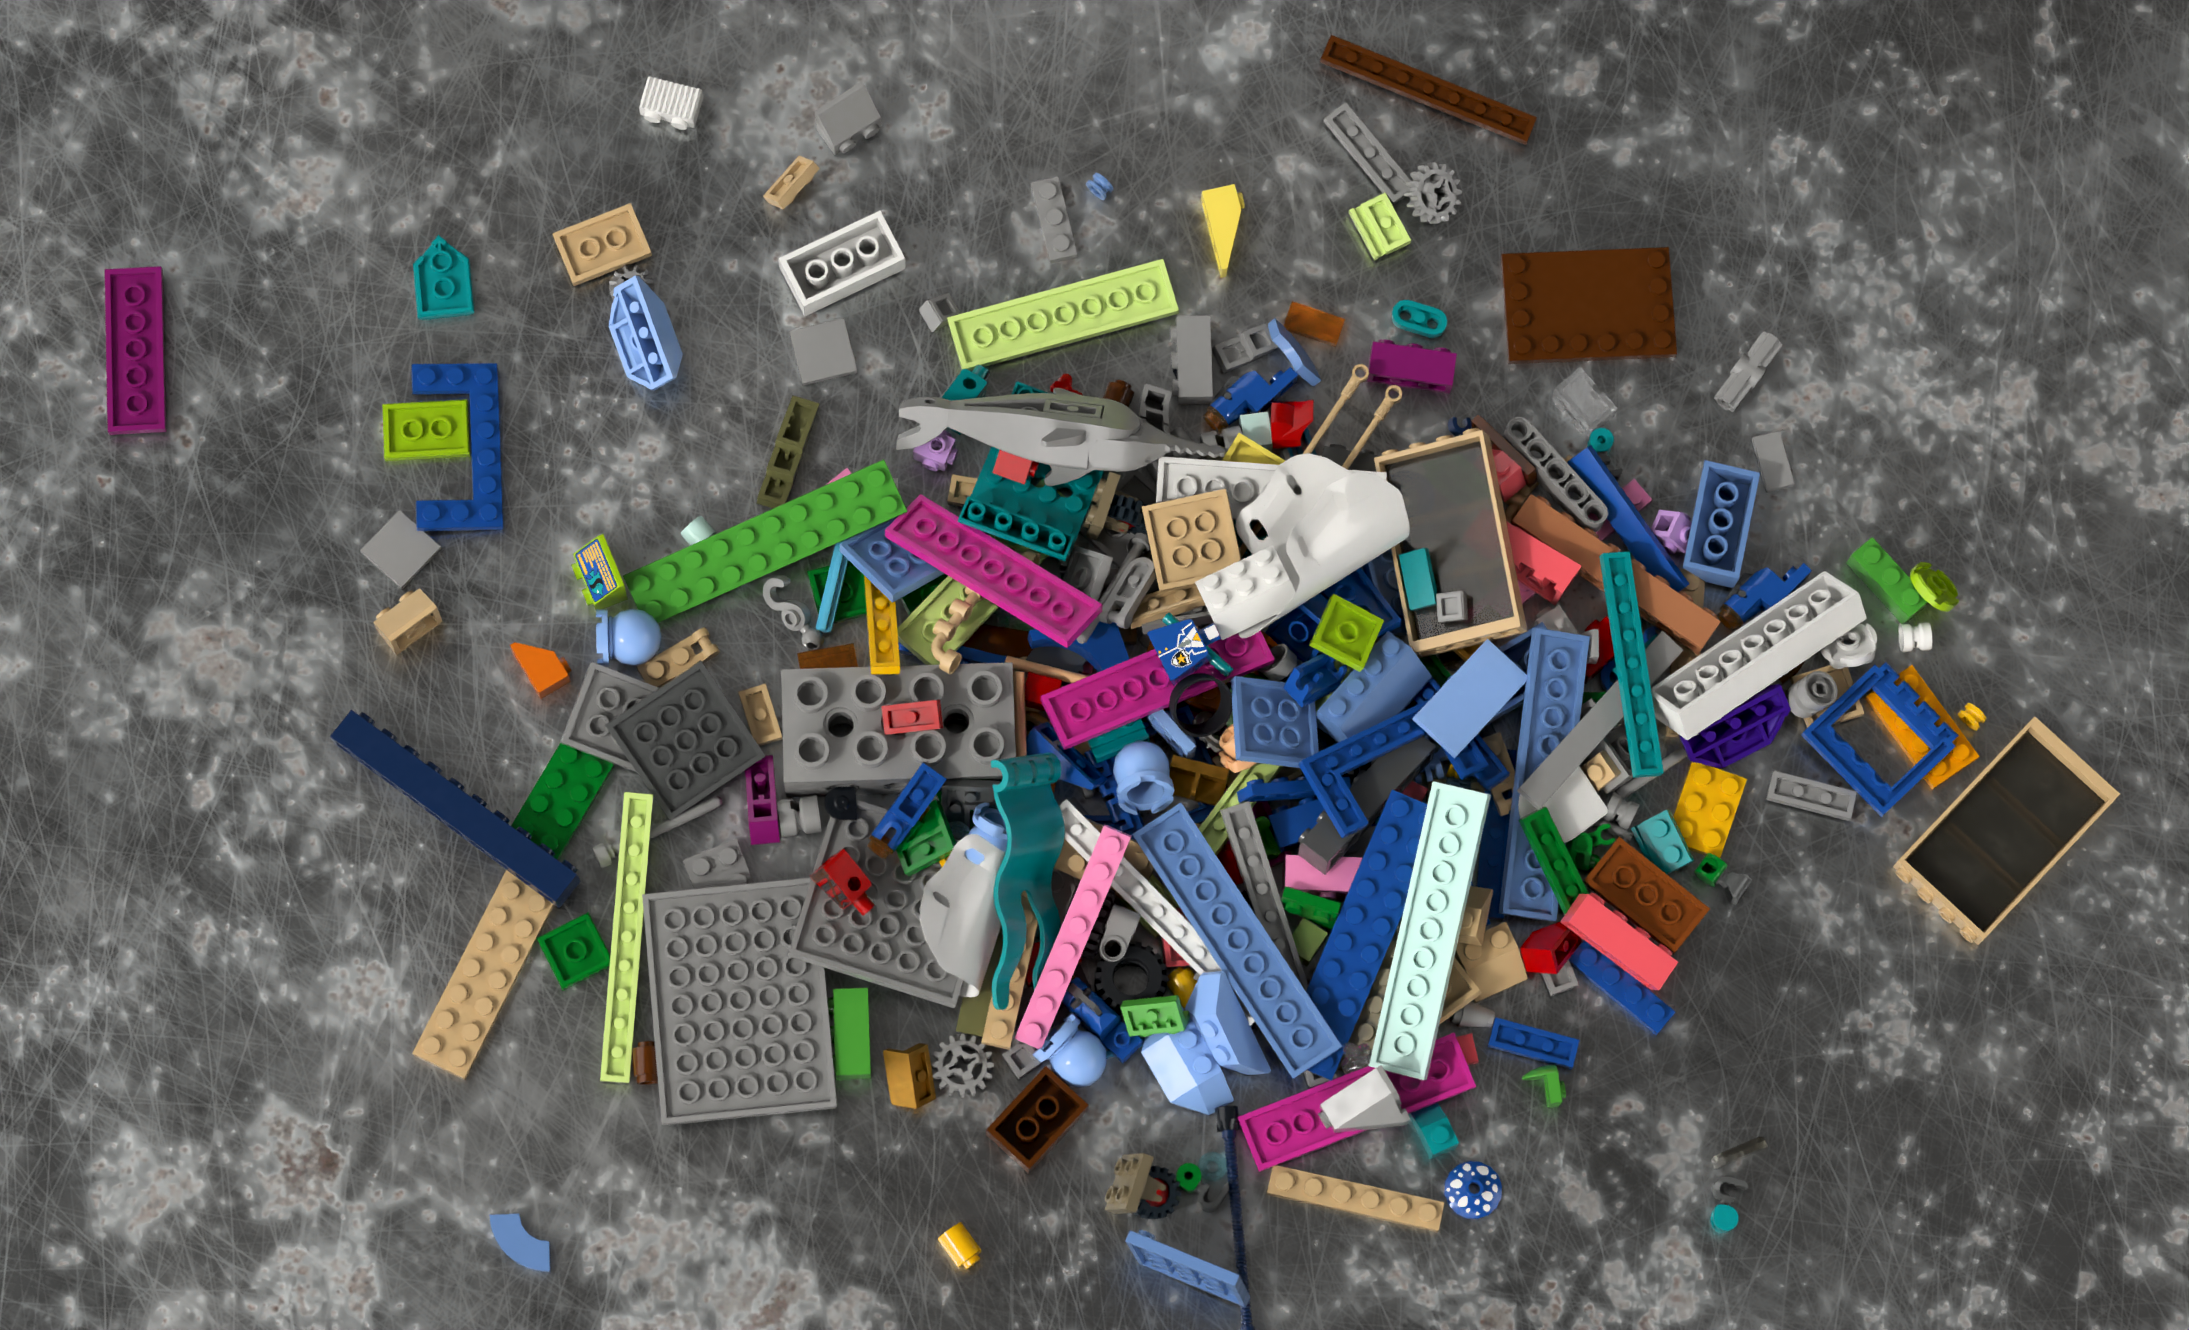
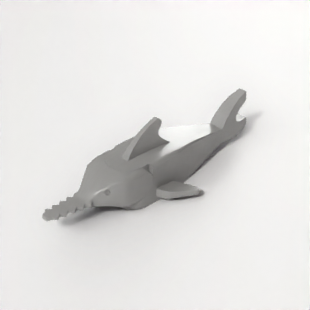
M1054 388L1053 393L1013 394L952 401L940 397L908 399L901 402L899 417L916 421L920 425L899 434L896 450L918 447L939 436L944 429L949 427L1007 453L1050 465L1052 470L1045 475L1044 483L1047 486L1076 480L1092 470L1133 471L1152 463L1172 451L1178 453L1187 452L1191 455H1210L1213 458L1218 456L1224 457L1226 452L1225 449L1216 445L1210 446L1206 443L1187 441L1183 438L1169 435L1138 417L1129 407L1117 401L1082 396L1062 388Z

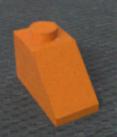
M514 642L510 645L512 653L540 699L571 682L568 673L572 670L564 657L558 659L554 651Z

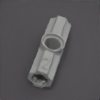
M1763 331L1747 354L1744 353L1731 370V375L1714 397L1721 407L1734 412L1750 389L1753 390L1766 373V368L1783 346L1777 337Z

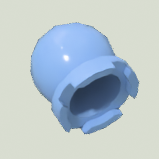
M596 609V617H602V623H597L596 625L597 654L603 653V659H598L597 664L609 667V659L615 658L621 664L636 666L645 664L655 656L660 648L662 635L660 627L653 616L643 610L628 609L620 611L612 618V616L608 617V609Z
M1142 740L1125 745L1116 755L1113 768L1114 777L1118 784L1116 792L1119 806L1125 812L1138 815L1137 810L1145 811L1151 809L1153 814L1166 809L1173 802L1174 785L1169 777L1170 764L1165 752L1155 743Z
M987 802L978 804L972 817L973 823L976 826L970 830L969 834H978L1001 851L1006 852L1007 829L999 810L989 808V803ZM971 848L965 851L966 858L974 864H980L984 861V855L977 850Z
M1070 1013L1063 1019L1065 1023L1058 1031L1054 1028L1047 1035L1043 1047L1037 1049L1032 1055L1040 1063L1050 1060L1051 1071L1066 1085L1081 1088L1090 1086L1100 1079L1107 1064L1106 1049L1098 1037L1089 1031L1078 1030L1077 1026L1080 1024V1020L1073 1013Z

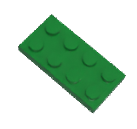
M560 743L511 826L514 829L521 827L532 836L531 841L536 845L540 846L543 843L555 852L553 857L559 861L611 774L614 764Z

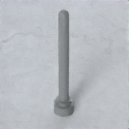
M715 796L685 810L671 821L666 819L651 826L650 839L719 808L723 803L721 797ZM620 841L613 845L601 843L592 848L601 869L611 865L612 860L616 859V855L619 854Z

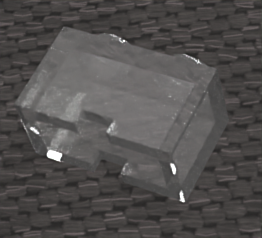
M1579 367L1555 387L1552 396L1554 397L1553 402L1556 407L1562 412L1566 411L1572 417V423L1575 428L1581 433L1585 432L1590 437L1595 429L1601 428L1615 416L1618 408L1604 392L1598 395L1593 390L1594 381Z

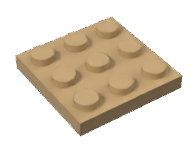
M1227 489L1142 506L1159 591L1195 584L1196 581L1207 575L1213 574L1241 560Z

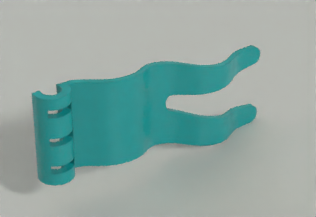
M1050 752L991 761V768H999L1003 776L1001 783L993 784V791L997 808L1007 829V849L998 870L994 886V903L1003 929L1002 955L992 981L993 1006L997 1010H1005L1008 1007L1010 980L1021 959L1026 942L1027 924L1021 902V893L1024 890L1026 891L1040 928V949L1034 965L1032 978L1034 990L1061 929L1059 912L1052 895L1051 879L1055 863L1063 847L1065 825L1061 809L1051 788V784L1057 782L1060 778L1061 763L1058 757Z

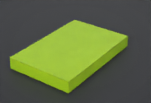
M468 399L382 404L385 461L471 456Z

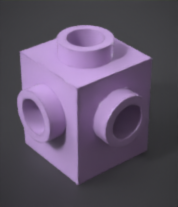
M943 430L939 436L926 444L915 447L913 459L921 462V465L930 471L937 472L939 469L945 472L948 464H954L958 454V449H955V439L952 438L951 433Z
M1659 509L1651 530L1667 553L1686 552L1692 523L1690 521L1691 517L1679 511Z

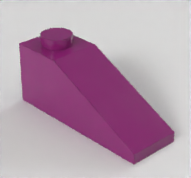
M765 755L764 758L745 770L751 845L780 842L773 755Z

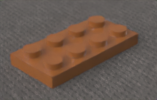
M1620 837L1583 881L1587 887L1625 915L1639 928L1645 930L1655 941L1670 949L1673 955L1710 910L1709 907Z

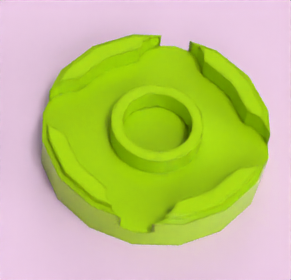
M1926 562L1918 563L1910 570V579L1917 592L1933 607L1945 612L1952 610L1959 603V599H1956L1958 591L1953 582L1943 571L1938 569L1935 572L1931 569L1932 564Z

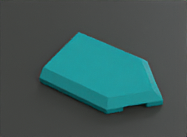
M438 235L425 253L413 263L418 319L430 320L474 314L470 260Z

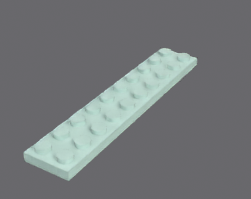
M1432 782L1370 1059V1067L1377 1068L1382 1065L1385 1071L1427 1080L1491 797L1490 794Z

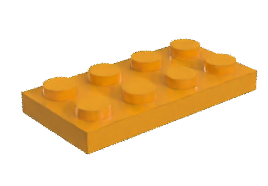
M1913 665L1899 673L1900 677L1894 684L1898 686L1905 680L1920 696L1914 704L1918 707L1925 701L1940 716L1934 725L1938 728L1945 721L1959 735L1952 742L1956 747L1923 777L1931 790H1933L1976 761L1980 756ZM1872 691L1865 697V700L1915 766L1931 749Z

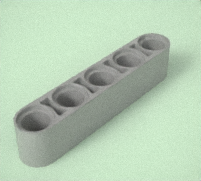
M1515 417L1511 419L1507 424L1503 437L1535 467L1537 482L1567 514L1574 518L1578 526L1583 529L1587 527L1595 533L1598 532L1608 516L1605 504L1526 418ZM1518 430L1522 433L1523 437H1516L1511 431ZM1530 451H1538L1542 458L1533 457ZM1549 472H1557L1561 479L1551 477ZM1568 492L1576 493L1580 499L1574 500L1570 498ZM1587 513L1595 514L1599 520H1591L1588 518Z

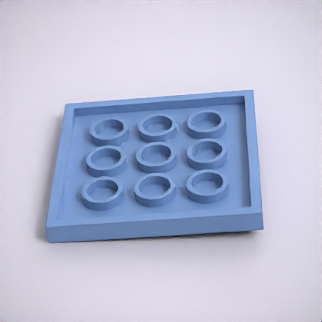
M1139 1230L1138 1233L1129 1231L1125 1242L1138 1264L1245 1308L1247 1307L1250 1295L1240 1275L1155 1240L1156 1236L1147 1231Z

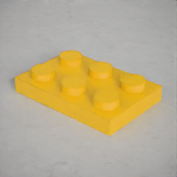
M1691 762L1673 815L1689 850L1705 856L1707 853H1711L1721 858L1747 781L1746 778L1715 767Z

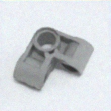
M1113 904L1099 944V953L1104 960L1115 962L1123 958L1129 942L1135 933L1141 914ZM1110 940L1116 941L1120 945V953L1116 957H1110L1105 953V944Z

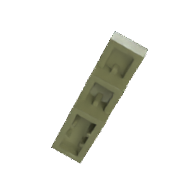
M792 395L775 441L773 453L766 468V475L757 497V504L775 508L788 501L820 403Z
M1002 925L979 995L963 997L956 1032L983 1037L992 997V981L1003 947Z

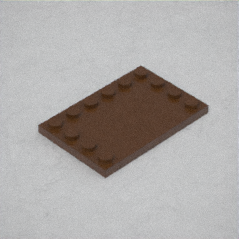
M1669 247L1501 254L1508 364L1673 358L1677 356Z

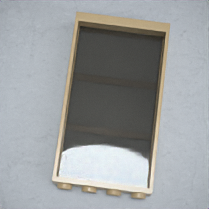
M1472 428L1465 430L1463 435L1460 436L1445 435L1436 438V442L1433 443L1418 442L1409 445V449L1402 451L1391 449L1382 452V456L1375 457L1376 472H1387L1386 481L1401 492L1409 520L1410 532L1408 538L1392 547L1391 551L1409 646L1418 658L1484 643L1487 639L1493 641L1528 632L1490 436L1483 430ZM1421 548H1428L1437 593L1466 591L1468 620L1440 623L1437 617V605L1411 611L1399 555Z
M2034 716L1893 867L1897 870L1896 875L1906 884L1911 883L1918 889L1917 894L1922 900L1927 903L1932 902L1939 909L1938 913L1945 921L1955 923L1961 929L1960 934L1970 943L1975 942L1979 945L2114 802L2120 793Z

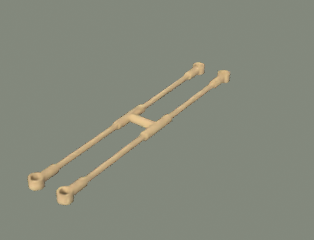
M1358 364L1353 367L1352 377L1340 393L1341 397L1303 454H1311L1347 399L1349 400L1360 383L1368 379L1369 370L1365 365ZM1363 370L1366 375L1359 378L1355 375V372ZM1391 385L1386 389L1385 398L1374 413V419L1342 467L1347 470L1349 469L1379 422L1384 420L1394 404L1401 401L1402 390L1399 386ZM1390 391H1397L1399 396L1396 399H1392L1388 393ZM1257 522L1252 529L1255 535L1258 534L1263 526L1261 522ZM1244 542L1239 548L1241 558L1248 549Z

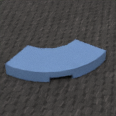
M1274 318L1268 323L1272 341L1287 356L1298 375L1311 386L1317 385L1321 378L1313 362L1293 335Z
M519 1213L489 1215L491 1229L497 1243L512 1260L531 1270L551 1272L550 1242L538 1240L529 1235L522 1226Z

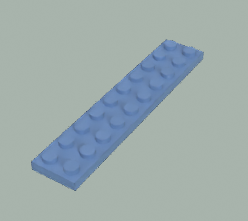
M1532 628L1498 914L1551 922L1557 921L1559 903L1518 821L1521 818L1518 807L1520 793L1517 790L1580 721L1590 636Z
M1180 802L1133 833V837L1220 969L1225 972L1229 983L1293 1079L1340 1049L1342 1046L1182 803Z

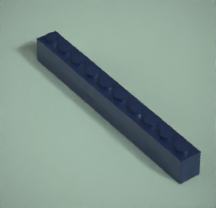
M350 710L330 735L336 746L556 907L560 908L581 882L576 874L578 869L567 860H563L561 863L553 857L555 852L545 844L541 843L538 846L531 841L532 836L521 827L514 829L508 824L510 820L500 811L496 810L492 813L486 808L487 803L478 795L473 794L470 797L463 791L465 787L456 779L451 777L447 780L440 775L442 770L431 761H428L426 764L418 759L420 754L407 744L403 748L395 741L398 738L385 728L380 731L373 726L375 721L367 714L361 712L358 715L353 710Z

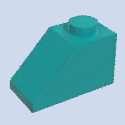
M1438 1103L1409 1114L1430 1160L1456 1149L1459 1145L1455 1132Z

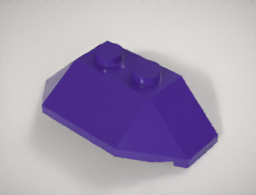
M1780 684L1768 685L1765 689L1746 700L1718 721H1715L1689 740L1680 735L1679 738L1689 761L1723 769L1771 744L1791 708Z

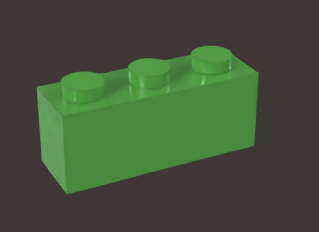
M1873 537L1857 549L1846 562L1901 624L1909 622L1927 605L1928 602L1917 592L1910 577Z
M868 988L833 989V997H828L829 1015H834V1026H830L831 1043H835L833 1065L836 1080L871 1079Z

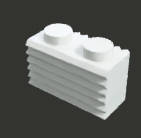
M649 76L639 106L640 115H643L645 120L653 123H660V120L671 122V126L681 130H686L687 127L695 128L703 101L702 90Z

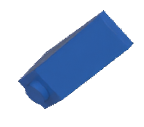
M1048 722L1033 727L1027 735V755L1050 752L1058 757L1061 763L1060 780L1089 790L1104 785L1108 781L1077 749L1071 747L1064 750L1053 726Z

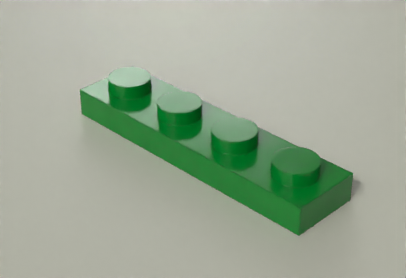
M1541 807L1539 810L1528 814L1518 821L1565 915L1579 894L1589 893L1547 807Z

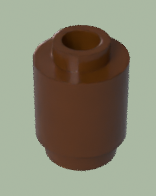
M1116 380L1115 382L1108 383L1102 398L1114 400L1129 407L1135 393L1131 390L1129 383Z
M655 1041L638 1042V1047L632 1049L634 1077L637 1078V1084H657Z

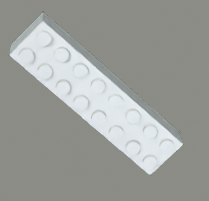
M1826 571L1822 572L1653 686L1651 692L1655 718L1686 740L1696 736L1715 721L1721 719L1724 715L1866 620L1859 592Z

